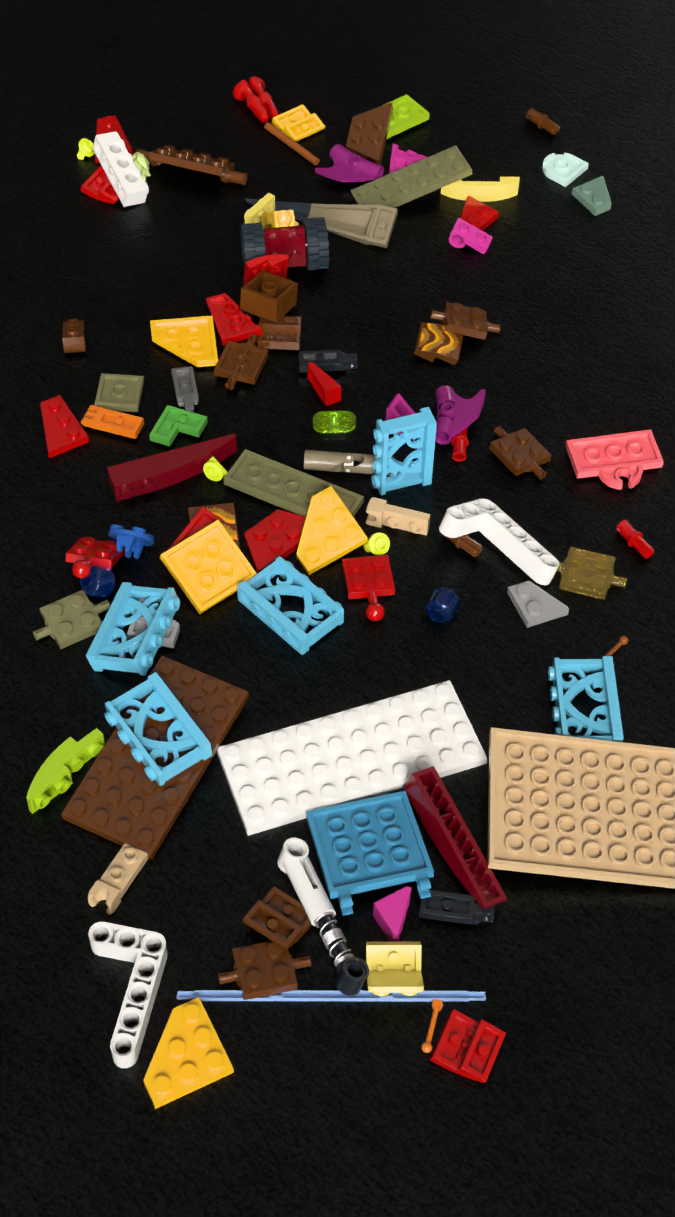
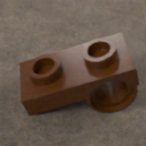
M70 319L67 322H63L62 340L64 353L86 352L84 320Z

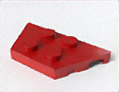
M277 509L244 533V539L250 550V556L254 561L257 574L276 561L277 557L280 556L284 559L298 549L306 517Z

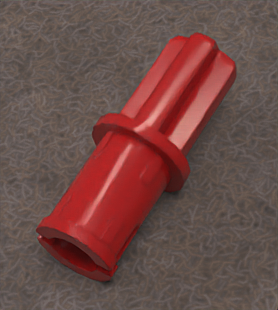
M467 428L454 436L451 441L453 446L452 458L457 462H462L466 459V447L469 444Z
M623 520L617 525L616 531L626 539L629 547L634 546L646 559L654 554V549L643 539V533L635 530L627 520Z

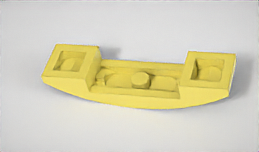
M500 177L499 182L458 180L442 187L441 194L464 201L467 200L468 196L480 202L498 201L518 195L520 179L519 177Z

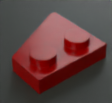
M468 196L461 219L483 231L498 219L499 212Z

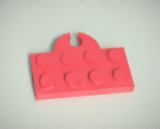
M651 430L566 440V449L577 479L599 476L604 484L618 490H622L623 481L619 478L620 476L628 478V487L633 488L640 482L643 470L662 468L664 462Z

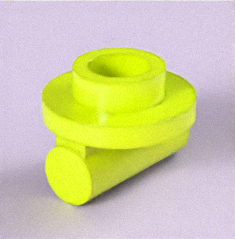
M83 138L79 141L78 159L82 160L85 156L91 157L95 154L93 150L94 144L90 140Z
M214 456L203 466L206 477L212 481H220L228 473Z
M374 533L370 536L368 543L364 544V549L367 553L371 552L377 556L384 555L389 550L390 540L384 533Z

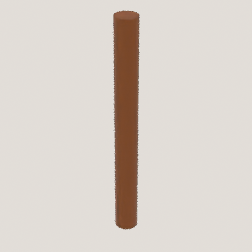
M271 123L265 124L264 128L312 164L318 165L319 158Z

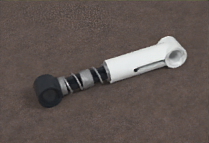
M289 838L284 842L278 857V867L281 871L287 873L311 924L320 928V936L323 937L322 940L327 950H330L329 955L335 958L334 964L338 974L335 983L338 990L345 995L354 996L361 991L369 975V967L364 960L355 957L354 954H350L352 950L347 948L345 944L347 940L342 930L336 926L337 920H333L336 912L308 858V845L302 839Z

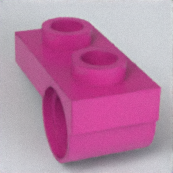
M458 217L450 233L449 243L455 248H463L465 245H468L485 254L493 237Z

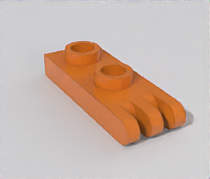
M90 405L81 420V424L86 427L136 439L144 425V418Z

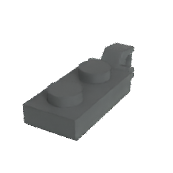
M193 367L171 369L177 404L179 407L184 406L186 411L194 413V405H198L199 400Z

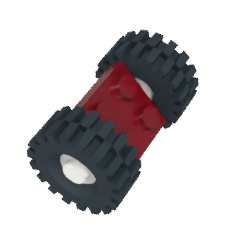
M324 217L303 219L302 225L276 228H263L261 222L241 224L244 270L245 262L257 257L273 254L288 255V267L307 266L308 270L327 269L329 266V242Z

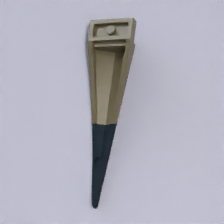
M247 198L245 201L248 204L255 205L259 199ZM275 201V211L294 210V217L297 221L303 222V219L324 217L327 231L366 245L371 244L384 248L388 246L398 214L397 208L379 204L343 205Z

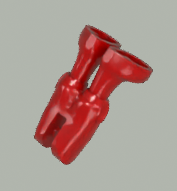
M253 76L249 79V84L245 79L241 80L234 87L233 96L238 101L247 99L248 108L251 109L261 123L268 122V116L272 120L279 113L272 101L271 95L264 91V81L260 77Z

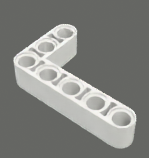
M477 499L449 507L439 526V531L444 536L450 538L480 531L528 576L541 585H549L559 567V561L488 499Z
M97 922L90 927L88 933L92 951L99 956L135 963L110 1044L114 1063L120 1068H129L138 1059L168 954L166 940L162 934L108 922ZM99 937H108L104 941H97ZM126 942H133V943H134V944H132L131 946H128V947L123 946V944L126 943ZM153 947H159V948H160V949H159L158 951H156V952H151V951H149V949H151V948H153ZM146 971L153 972L151 976H141ZM139 996L146 997V999H144L141 1002L133 1001L136 997ZM129 1022H138V1025L133 1028L126 1027ZM124 1047H128L131 1049L126 1054L118 1053V1051Z

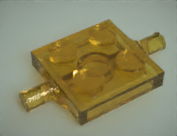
M570 547L568 557L564 563L559 562L557 571L561 572L559 589L605 600L607 590L611 587V584L625 588L627 578L614 575L613 566L616 557L575 547Z

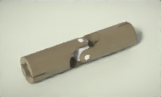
M305 450L304 469L374 475L372 461L375 460V456L370 454ZM354 460H356V461H358V462L361 463L360 465H357V466H354V465H353Z

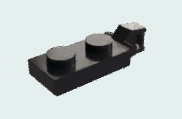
M341 349L299 352L300 372H308V363L313 362L323 371H342L358 368L357 353L346 354L341 352Z
M429 890L431 897L421 899L419 918L470 925L479 924V922L493 923L495 906L483 909L472 895Z

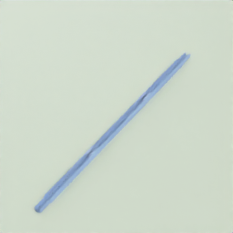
M241 990L178 991L177 1000H193L199 997L201 1001H434L439 999L442 1002H469L486 1000L485 992L423 991L412 996L403 995L401 992H390L389 995L378 996L373 994V992L360 991L354 996H348L340 991L293 990L249 1000H243Z

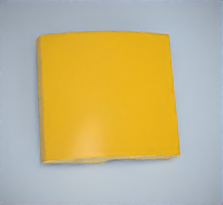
M303 104L272 119V124L295 142L325 129V125L315 113L310 114Z

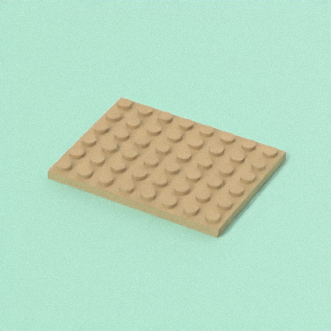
M491 728L489 732L488 868L675 889V748Z

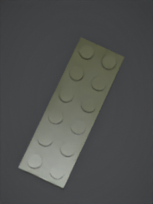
M455 145L350 191L357 205L379 204L396 208L472 175V168Z
M246 449L223 478L224 485L304 517L307 516L312 496L330 486L333 487L353 517L364 502V496Z

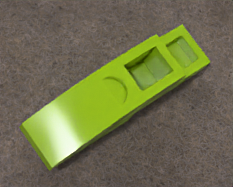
M96 728L78 742L70 736L50 754L36 773L26 796L29 811L32 814L38 809L46 807L50 800L59 793L67 791L70 785L73 784L71 773L77 772L84 763L100 754L105 746L104 736L101 731Z

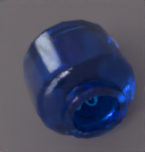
M93 565L91 566L90 575L80 579V585L89 596L107 597L114 590L116 579L111 569Z
M436 588L433 590L425 606L428 616L438 623L452 620L459 608L460 599L451 588Z

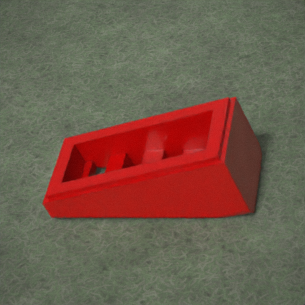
M313 362L308 363L307 379L323 403L328 406L340 402L342 387Z

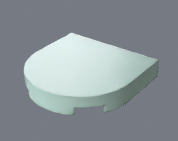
M564 152V155L552 153L545 157L542 170L549 179L566 187L588 169L589 163L569 153Z

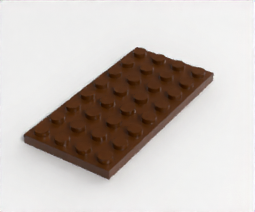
M161 656L150 675L156 672L211 743L212 756L206 760L198 761L167 780L164 785L159 786L156 780L151 781L148 778L142 761L138 763L131 753V746L121 741L117 733L119 730L116 727L61 814L62 819L121 846L126 843L148 853V858L153 859L249 698V692L164 656ZM152 692L138 701L143 704ZM129 706L128 710L132 709L137 712L140 710L135 706ZM159 707L157 709V712H155L153 709L151 711H153L156 714H162L165 711V709L163 707ZM126 711L123 718L129 719L132 715ZM148 716L144 726L143 737L168 742L167 732L170 725L174 722L173 719L157 721ZM134 726L129 727L134 733ZM181 731L174 732L173 741H177L176 736L181 737L183 733ZM195 748L178 752L179 758L194 750ZM168 753V759L165 763L163 757L156 758L155 762L160 767H166L173 762L174 755L173 753Z

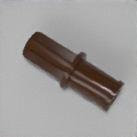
M534 108L528 110L526 116L528 120L537 124V127L540 129L543 128L553 135L557 134L560 127L550 120L548 115H543Z
M469 534L456 538L444 536L455 543L456 548H462L473 557H477L482 552V546L470 538Z

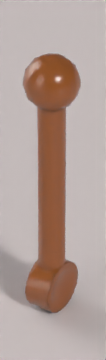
M621 636L619 642L604 656H611L622 645H626L628 638Z

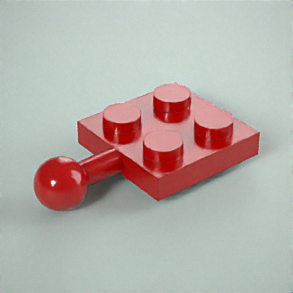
M82 537L67 551L66 562L74 563L72 566L74 576L83 579L90 575L91 566L112 569L124 554V547L122 552H118L116 550V541L106 540L102 542L96 541L93 537Z
M388 555L342 559L348 600L368 598L367 617L372 621L381 620L385 610L378 603L377 597L395 595V586Z

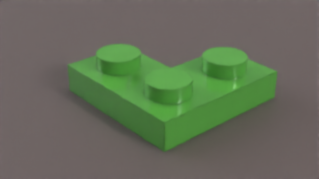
M167 405L149 434L150 441L171 446L178 432L200 437L208 423L207 416Z

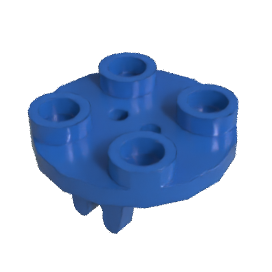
M113 524L108 532L110 538L117 540L116 550L118 552H122L125 546V556L127 558H130L134 552V558L139 559L143 546H152L154 544V536L145 533L146 530L139 527L125 530L123 526Z

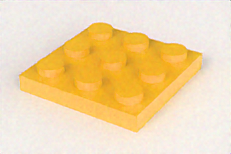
M219 520L160 555V559L199 614L235 593L237 585L241 582H247L257 575Z

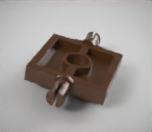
M446 302L444 312L431 311L430 319L441 320L445 325V331L485 340L487 331L497 334L500 331V325L489 323L486 318V311L478 307L471 308L459 303Z
M252 334L249 335L246 343L227 342L214 368V375L228 378L225 384L227 389H234L237 381L255 385L268 358V350L255 346L257 341L255 335L253 337Z
M501 426L496 427L494 433L499 439L490 442L489 449L515 476L524 472H533L540 480L545 478L547 473L540 466L550 461L551 454L525 428L509 434Z
M273 941L233 948L234 970L218 973V980L220 985L236 981V984L241 989L243 1000L298 989L295 969L311 967V960L309 955L293 958L288 950Z

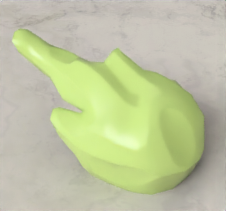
M135 152L132 155L133 162L136 168H139L143 181L146 182V177L151 176L149 173V161L143 154Z

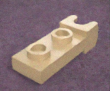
M375 497L370 499L366 512L369 514L366 524L379 528L385 525L427 536L430 514L387 504V500Z
M125 843L100 880H97L88 893L89 905L94 907L99 901L106 900L108 906L107 914H113L121 903V898L148 860V853Z

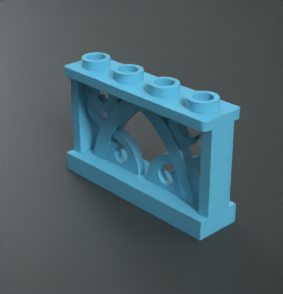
M429 407L421 408L420 413L382 421V419L377 420L376 429L373 431L376 444L373 445L375 460L372 461L374 475H372L371 479L373 487L375 489L378 488L380 495H385L387 491L422 483L423 486L432 483L437 422ZM389 434H393L394 437L389 439ZM405 443L411 448H417V450L405 458L404 462L392 458V455Z
M280 556L247 582L243 581L237 585L238 601L301 655L309 651L311 645L336 626L344 623V609L342 605L337 601H333L322 588L315 586L305 574L298 572L291 562L285 561ZM276 575H280L286 580L282 582L277 578L276 586H273L270 582ZM266 584V588L257 590L259 587ZM279 595L303 597L304 613L296 611L282 613L279 611L281 606ZM272 596L276 600L274 604H271L269 602V600L273 601ZM320 610L323 611L327 616H329L324 621H316L311 619L312 617L316 619L323 618V615L318 613V611ZM289 618H295L296 622H292ZM309 625L315 627L309 633H305Z
M122 582L86 654L94 671L102 672L103 669L139 673L142 676L147 674L149 667L153 664L158 648L162 645L165 633L171 626L174 614L180 606V600L174 588L132 586L129 582ZM141 598V599H144L145 601H144L143 604H142L141 602H139V601H137V600H139V599ZM153 602H161L160 605L158 603H154L151 606H149ZM142 616L146 620L148 628L136 637L128 640L123 631L124 627L134 623ZM129 652L134 659L125 658V653Z
M603 656L602 659H559V657H554L553 665L548 667V679L553 681V686L550 688L551 701H555V707H553L552 711L553 721H557L558 727H555V735L623 742L624 737L613 656ZM576 673L580 680L578 681L575 676L569 674L571 681L566 682L563 680L562 674ZM585 673H594V674L585 676ZM598 687L601 688L602 692L595 693L593 690ZM584 689L592 699L604 702V705L596 707L591 712L589 718L580 713L571 704L574 697ZM597 714H602L606 718L605 720L598 718L597 722L594 721ZM570 726L576 727L575 734L579 733L582 727L586 728L587 732L583 736H572L568 732V728ZM595 732L605 736H591V733Z
M156 672L148 676V680L111 702L107 701L105 703L107 712L104 713L107 722L111 727L114 725L119 730L117 733L121 741L131 746V753L138 763L142 761L148 778L151 781L156 780L159 786L164 785L167 780L198 761L206 760L212 756L211 743ZM152 692L143 704L138 701ZM128 706H135L140 709L139 712L132 709L127 710V713L132 715L129 719H124L120 715L121 710ZM159 707H163L165 709V711L162 714H156L153 711H151L153 709L155 712H157V709ZM148 716L157 721L173 719L174 722L170 725L167 732L168 742L143 737L144 726ZM134 726V733L129 727ZM181 731L183 735L181 737L176 736L177 741H173V733ZM195 748L194 750L179 758L178 752ZM168 753H173L174 759L171 764L166 767H160L156 764V758L163 757L165 763L168 759Z

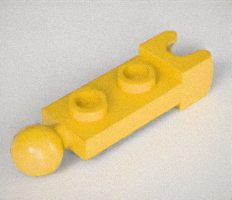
M294 210L265 212L261 216V222L268 228L295 226Z

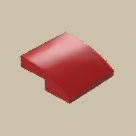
M102 165L81 186V192L97 200L112 204L119 200Z
M266 255L245 262L243 285L247 284L262 270L286 278L289 263L288 255Z
M453 1009L449 1013L430 1061L466 1078L485 1083L506 1033L482 1019L476 1022Z

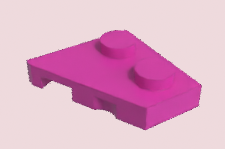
M393 144L389 173L427 157L416 154L409 149L407 152L398 149L399 145Z

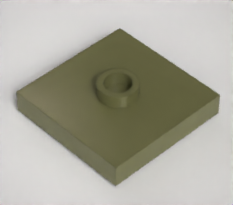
M101 373L95 406L114 411L138 412L144 376Z

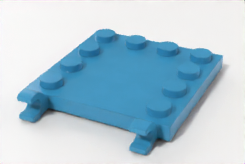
M406 791L306 811L307 823L330 899H339L343 916L353 914L352 894L416 881L420 899L431 897L429 878L434 877V870Z

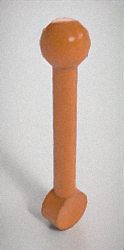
M439 999L432 1002L433 1013L426 1041L421 1046L422 1051L425 1053L432 1051L431 1041L438 1012L443 1008V1002Z

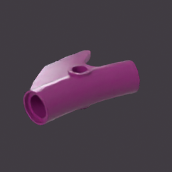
M341 144L335 145L330 151L329 156L334 163L332 167L315 168V173L340 182L374 181L383 177L384 173L383 166L360 157Z
M441 386L436 390L437 426L435 442L442 445L449 444L454 436L466 429L479 417L484 405L485 389H481L471 399L461 398L450 386Z

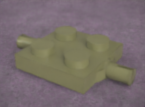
M81 590L41 607L40 614L45 621V627L33 631V635L36 641L50 635L56 640L60 649H63L97 634L102 624L98 614L108 610L110 604L108 600L94 605L89 601L85 592Z

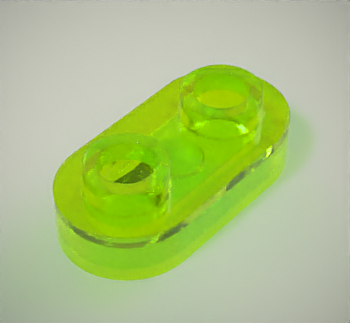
M322 411L313 416V428L319 433L351 432L356 427V416L350 411Z

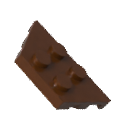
M392 103L353 116L346 143L348 150L364 159L370 158L376 164L381 165L393 112Z

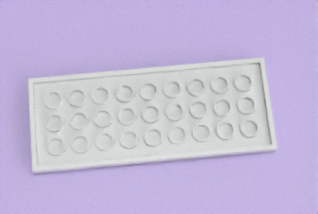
M450 680L224 745L217 750L219 760L248 836L305 819L306 811L377 797L404 789L411 774L434 766L441 778L487 764V756Z

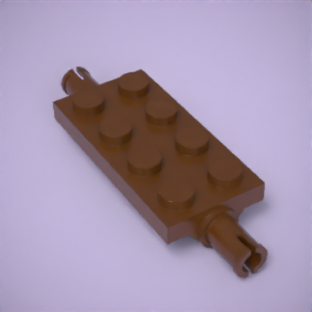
M164 145L162 148L158 147L157 150L151 152L141 149L137 150L154 167L166 163L218 175L221 181L225 183L233 182L245 185L247 182V173L234 171L235 163L229 162L228 158L218 157L215 159L211 158V155L207 153L197 155L193 154V151L189 149L179 151L175 150V147L171 145Z

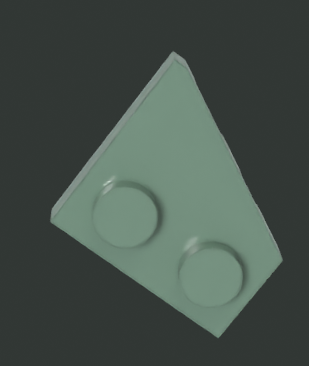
M603 176L573 188L572 195L593 215L597 216L611 209L612 203Z

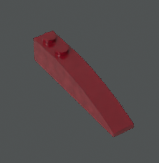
M234 433L107 467L109 484L116 501L151 493L202 473L204 464L212 456L220 463L237 452L236 435Z
M435 767L412 773L404 790L426 831L453 873L483 909L505 902L507 900L506 895L491 868H488L486 859Z

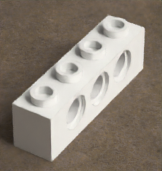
M117 131L96 135L93 150L122 205L126 207L145 203L146 196L149 193L148 185L143 181L140 170L136 168L132 155L128 153L123 139L120 138Z

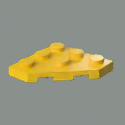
M213 316L150 321L152 341L196 367L216 366L218 355Z
M332 486L312 496L297 550V559L308 575L368 542L367 536Z
M199 997L173 1008L144 1077V1085L155 1109L234 1073L233 1066Z

